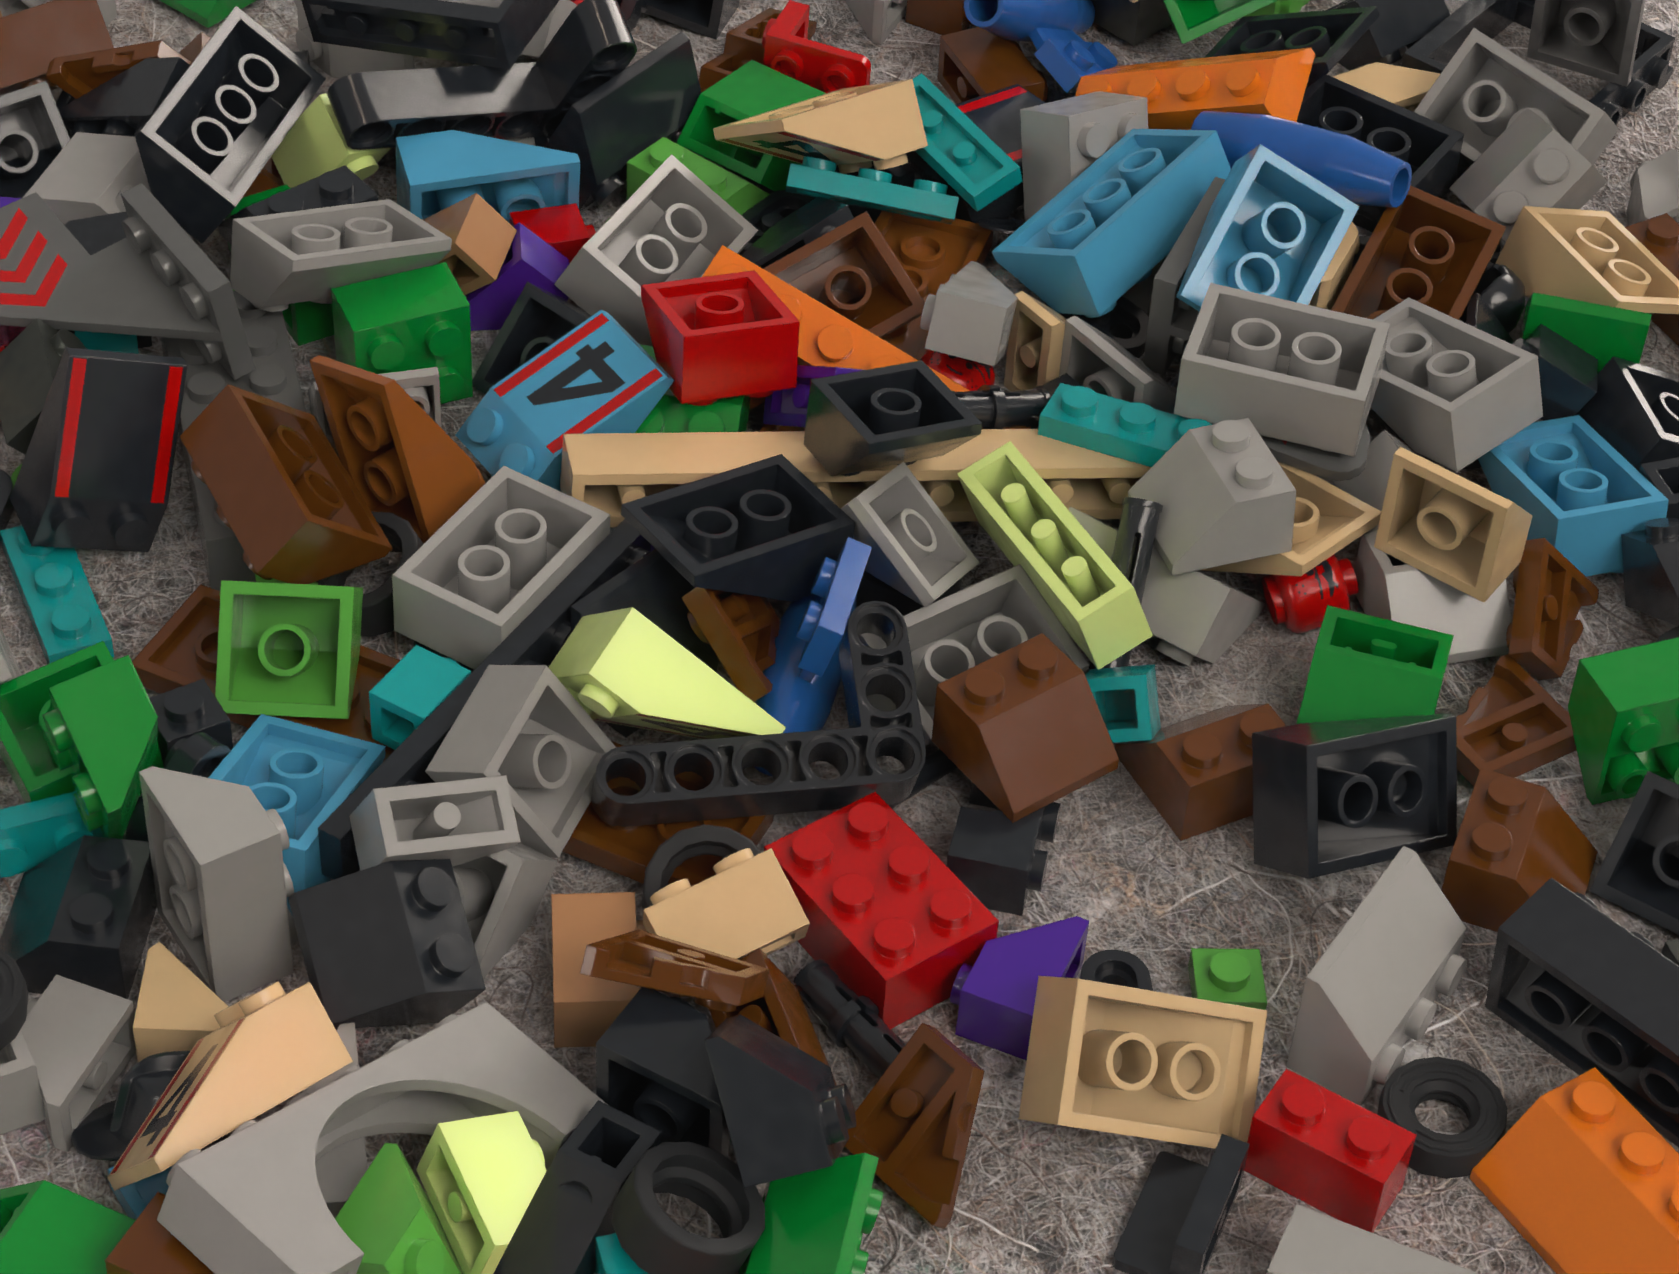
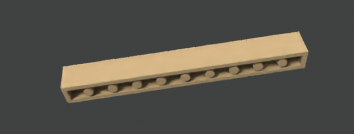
M982 429L980 435L943 456L917 460L915 463L907 465L949 522L978 521L957 473L1009 441L1018 449L1068 510L1070 507H1073L1097 519H1120L1123 509V498L1128 497V490L1151 468L1038 435V429ZM805 431L563 434L560 490L569 496L609 513L610 527H617L625 519L621 515V508L624 503L782 454L840 509L898 465L864 470L852 476H831L805 447Z

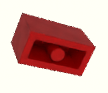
M1286 1068L1252 1117L1247 1143L1250 1145L1244 1171L1342 1222L1373 1233L1403 1187L1416 1134Z

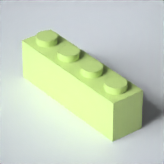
M1011 441L957 473L979 524L1013 566L1019 564L1022 566L1062 626L1098 670L1153 636L1132 584Z

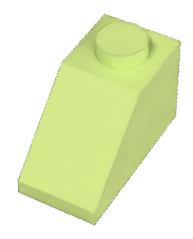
M518 1111L438 1123L416 1168L463 1274H494L547 1171L543 1151L539 1143L531 1139Z

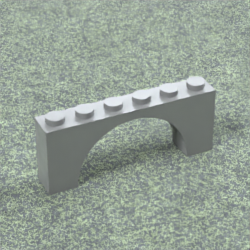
M486 1001L460 1016L456 1014L448 1015L433 1030L412 1041L403 1039L397 1042L384 1056L363 1067L358 1065L349 1067L334 1082L311 1094L302 1092L296 1095L283 1109L258 1122L255 1120L244 1122L228 1138L203 1151L193 1149L183 1155L174 1164L167 1176L166 1183L169 1187L157 1221L214 1274H356L364 1252L338 1225L322 1196L315 1165L322 1156L342 1144L366 1136L387 1133H414L432 1136L438 1123L518 1111L531 1139L539 1143L544 1155L545 1168L548 1171L558 1150L598 1100L603 1103L605 1102Z

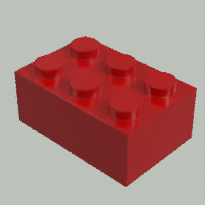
M876 791L764 846V851L772 848L810 922L806 936L798 940L799 944L814 960H824L858 996L869 997L879 1009L878 1016L890 1029L950 998L955 978L964 963L974 966L986 941L997 938L999 920Z

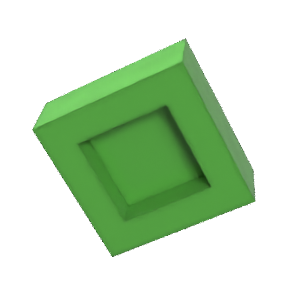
M1191 948L1188 971L1192 998L1266 1010L1267 997L1260 949Z

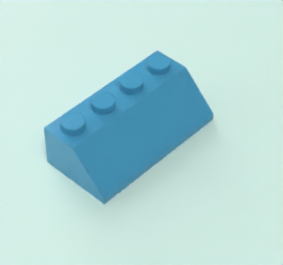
M1132 129L992 251L996 262L1058 313L1084 315L1087 318H1096L1107 314L1115 308L1117 300L1133 285L1147 279L1152 273V268L1169 254L1214 178L1218 177L1226 180L1231 168L1217 131Z

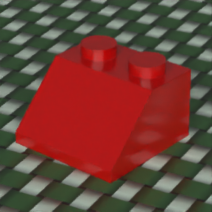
M755 270L641 285V299L656 362L675 380L669 389L681 404L688 403L704 406L710 405L720 398L741 395L760 398L769 396L776 390L796 388L800 321Z

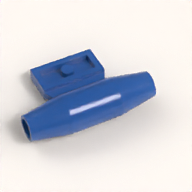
M964 0L966 17L973 25L1005 40L1033 42L1037 49L1034 55L1067 94H1076L1081 76L1109 69L1118 64L1115 56L1099 42H1085L1078 36L1086 32L1094 22L1095 8L1091 0Z
M1202 111L1195 118L1191 130L1217 131L1230 168L1233 167L1235 161L1261 144L1356 205L1397 208L1403 203L1410 189L1412 170L1408 162L1346 134L1266 114Z
M847 538L836 561L828 557L824 558L811 589V593L815 595L791 602L780 619L778 637L774 639L777 649L775 663L762 671L773 684L772 691L754 703L786 727L783 733L822 730L830 716L842 679L839 645L848 619L853 610L856 609L857 591L872 549L871 546L852 538ZM755 767L758 771L762 772L763 774L772 776L767 770L761 767Z

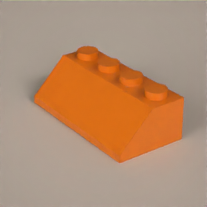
M1312 48L1116 66L1081 76L1075 96L1103 91L1147 97L1149 129L1191 130L1195 118L1202 111L1266 114L1297 122L1315 53Z
M1596 1067L1540 1096L1472 1169L1469 1179L1556 1274H1679V1153Z

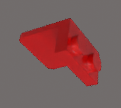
M789 0L777 19L771 18L768 21L762 38V48L764 50L763 65L824 93L870 84L871 63L866 56L807 39L810 5Z

